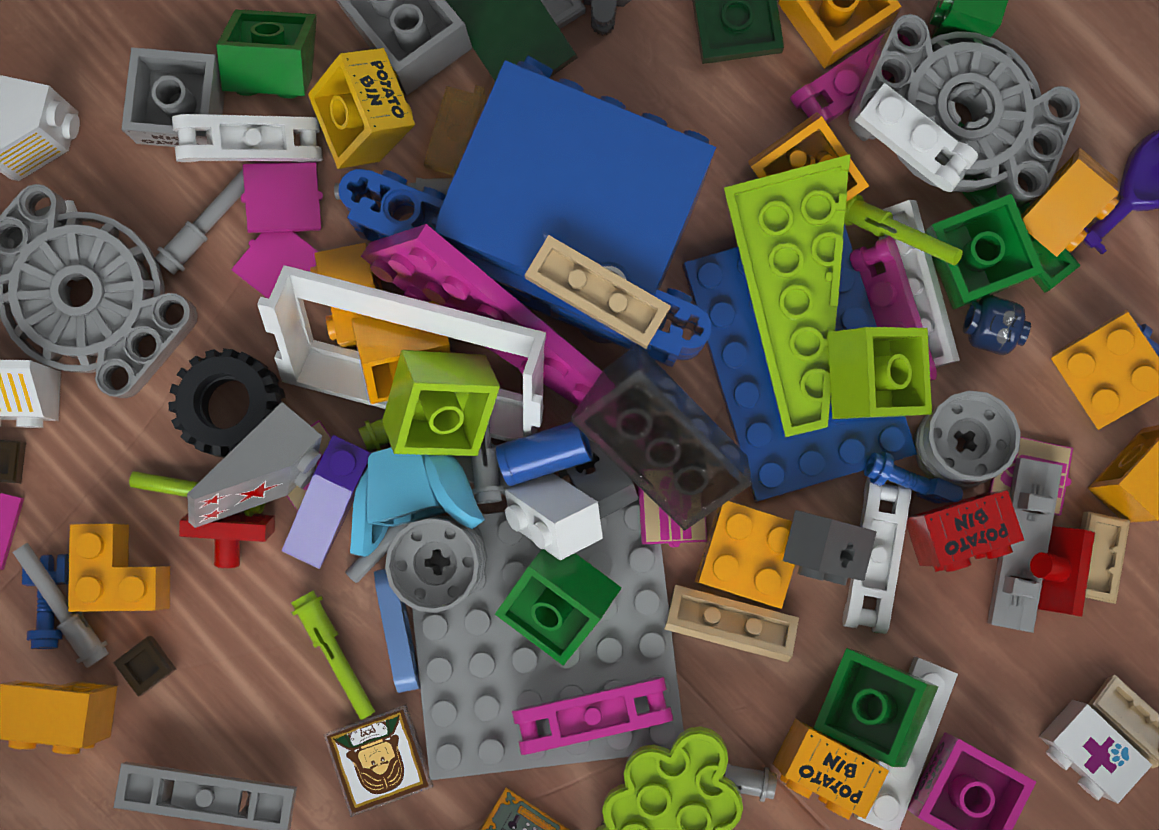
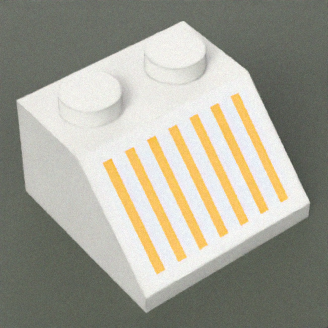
M0 75V173L11 180L20 181L69 151L71 140L75 139L79 132V112L49 85Z
M0 360V427L1 420H16V427L43 428V420L59 421L61 371L31 360Z

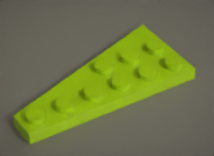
M850 154L724 187L785 437L828 427L831 396L828 332L836 331Z

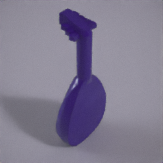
M1159 130L1153 131L1143 138L1129 155L1121 180L1120 200L1115 208L1103 220L1098 219L1089 229L1084 228L1088 234L1083 242L1089 248L1095 247L1100 254H1104L1107 251L1105 246L1100 243L1102 238L1132 210L1149 211L1159 209Z

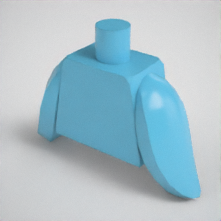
M392 447L371 453L368 457V467L355 491L350 553L363 557L368 556L383 540L389 526L395 527L443 513H448L457 522L470 529L485 521L477 506L469 480L458 460L453 455L394 454Z

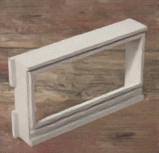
M286 265L282 268L270 298L260 297L257 303L266 332L275 334L280 351L277 350L274 358L281 380L284 383L383 409L387 405V401L370 404L358 351L313 339L304 299L528 357L523 372V394L499 388L489 419L490 435L492 438L509 442L537 432L538 427L540 428L544 410L543 373L546 332Z

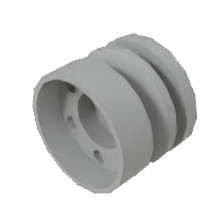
M969 390L950 396L932 411V415H927L922 419L914 435V445L917 451L915 457L918 467L928 479L940 478L965 490L979 486L997 477L1012 465L1019 451L1021 432L1014 413L1002 400L987 392ZM960 437L966 441L963 446L964 451L962 452L957 451L955 448L958 443L957 439Z
M436 515L412 522L396 534L387 550L385 570L389 586L400 601L415 610L436 613L452 609L476 590L485 575L487 555L483 540L474 528H467L451 516ZM438 550H441L442 557H449L450 564L443 567L442 571H440L438 564H431V557L437 555Z

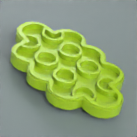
M702 726L691 727L678 735L670 749L653 744L642 746L633 751L626 762L624 770L625 783L611 789L606 795L602 809L605 823L595 830L734 829L741 819L743 803L741 792L736 784L724 776L728 764V754L722 737L709 728Z

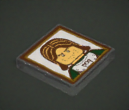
M406 704L324 734L350 817L431 789L434 786L432 780H430L429 770Z

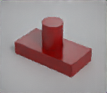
M236 513L196 528L188 522V514L179 521V537L214 539V566L218 568H236L240 566L241 541L266 542L275 532V515L254 514L250 517L246 516L245 513Z
M1052 526L1048 553L1039 552L1033 556L1030 562L1032 574L1043 579L1038 604L1039 610L1082 617L1095 532Z

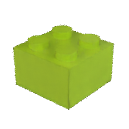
M863 327L828 332L832 419L932 415L928 328Z
M401 350L382 419L394 454L478 456L500 388L486 355Z

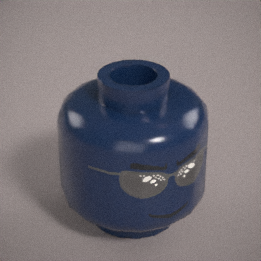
M988 295L979 302H972L965 316L963 332L968 334V340L973 347L999 355H1006L1011 353L1017 345L1023 346L1030 333L1031 323L1025 321V309L1021 304Z

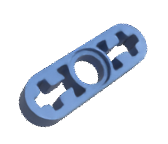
M377 570L374 572L375 587L396 690L398 693L420 689L419 670L406 604L399 600L389 586L386 570Z

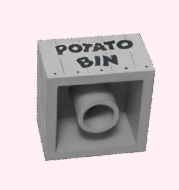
M131 47L121 130L136 144L176 147L179 146L178 132L173 131L172 116L180 114L222 115L225 91H222L217 56L215 54ZM195 131L197 145H207L206 131Z

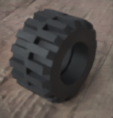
M223 348V352H218L215 349L205 351V358L202 359L195 356L189 360L192 367L189 370L181 368L177 373V376L182 378L179 386L171 385L169 393L176 395V399L173 402H168L169 411L176 414V418L171 420L174 428L183 432L180 437L186 443L194 445L195 449L222 458L226 457L282 402L281 399L286 398L284 389L278 385L280 380L265 364L244 352L239 353L233 349ZM229 381H240L245 385L249 394L248 411L244 418L235 426L226 429L218 428L213 424L209 416L208 406L210 397L220 385Z

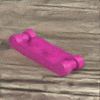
M884 34L812 83L796 91L790 97L794 106L797 109L802 108L808 118L816 112L819 113L827 124L849 110L854 103ZM897 34L898 39L904 45L911 46L907 37ZM881 70L885 80L890 82L894 79L890 72ZM822 94L829 105L822 108L815 98Z
M888 236L876 241V246L867 249L863 246L853 250L850 253V261L854 270L860 271L877 327L923 328L894 239ZM882 261L886 272L877 275L874 264ZM929 347L930 381L937 378V370Z
M664 677L650 678L632 684L513 710L514 724H519L522 740L518 741L521 755L673 721L671 707H666L663 691L667 690ZM646 696L649 711L637 714L634 698ZM548 718L551 733L539 735L536 720Z

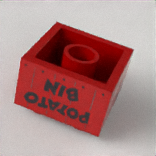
M1008 490L979 494L908 516L906 526L919 566H933L935 572L943 570L952 572L971 566L970 557L975 559L985 557L993 559L1013 552L1012 544L1025 541Z

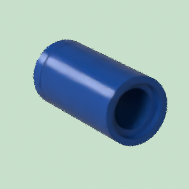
M580 419L496 446L498 464L503 478L509 487L593 460L590 442Z

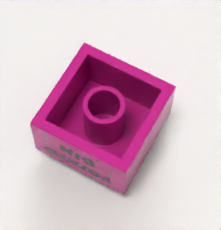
M945 732L912 795L907 810L939 830H1013L1036 781Z

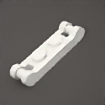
M180 114L172 116L173 131L178 132L179 146L175 147L177 162L298 161L306 163L323 160L322 147L317 146L316 133L320 132V125L316 117ZM195 131H206L207 145H197ZM293 132L300 135L301 146L294 145Z
M869 477L866 480L860 527L877 531L865 580L861 581L852 578L850 580L842 621L845 627L857 628L858 625L872 627L873 632L882 634L888 632L912 489L900 484L878 486L871 483ZM880 500L892 502V514L879 512ZM864 596L877 598L875 610L862 608Z

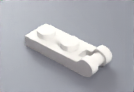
M886 83L878 89L855 119L857 123L936 186L947 192H952L961 180L959 176L964 169H970L978 158L977 152L971 146L958 142ZM939 152L949 159L946 165H941L935 160Z

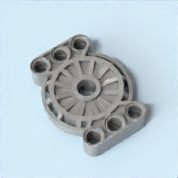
M908 14L898 18L881 38L850 109L848 121L849 126L858 136L865 138L874 137V135L857 123L855 119L878 89L886 83L958 142L971 146L977 152V160L970 169H964L959 175L961 180L953 191L973 192L996 185L999 198L1012 194L1017 207H1022L1045 193L1049 187L1078 116L1080 102L1076 93L1064 86L1054 87L1041 95L1039 84L1026 62L1013 49L999 40L979 33L958 31L937 35L930 39L929 29L925 21L919 16ZM897 34L907 37L911 46L901 43ZM881 70L890 72L895 79V83L885 80ZM955 102L966 106L971 113L972 121L966 123L962 128L958 126L961 117L956 112ZM1048 104L1056 109L1058 117H1055L1050 112ZM1033 140L1041 145L1043 154L1036 151ZM941 152L935 158L941 165H946L949 161ZM896 154L899 160L915 176L919 177L920 179H922L923 181L927 182L932 186L938 187L928 178H926L923 174H921L918 170H916L913 166H911L908 162H906L903 158H901L898 154ZM1018 177L1025 180L1028 192L1019 186Z
M40 184L27 186L0 215V319L10 338L27 355L40 363L67 372H96L95 380L98 388L103 393L118 398L135 396L194 328L198 317L196 307L178 294H165L161 268L151 249L135 232L112 218L96 213H66L65 200L53 190ZM43 198H50L51 208L43 216H36L35 206L38 201ZM82 222H97L104 224V226L98 229L83 225ZM21 229L23 234L22 242L16 248L10 249L7 243L9 235L14 230ZM119 230L128 235L137 246L130 248L118 239ZM145 258L150 266L153 281L150 280L149 273L143 264ZM71 279L76 282L89 279L92 283L93 295L90 301L83 306L72 307L73 304L70 299L72 288L67 285ZM173 304H181L184 308V317L179 323L169 325L165 317L167 309ZM152 335L157 343L156 350L152 355L142 357L138 349L139 343L144 337ZM30 338L33 342L43 347V354L36 351L26 339ZM65 355L79 359L81 365H66L57 361ZM124 367L129 375L128 383L124 388L116 390L112 386V374L118 368Z

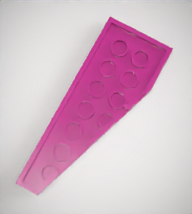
M427 224L370 242L362 253L361 257L371 264V271L380 279L386 282H393L404 291L403 295L425 302L434 301L441 306L546 332L543 384L592 416L595 415L597 419L630 439L639 450L648 454L675 451L681 440V437ZM486 347L519 368L523 374L528 357Z

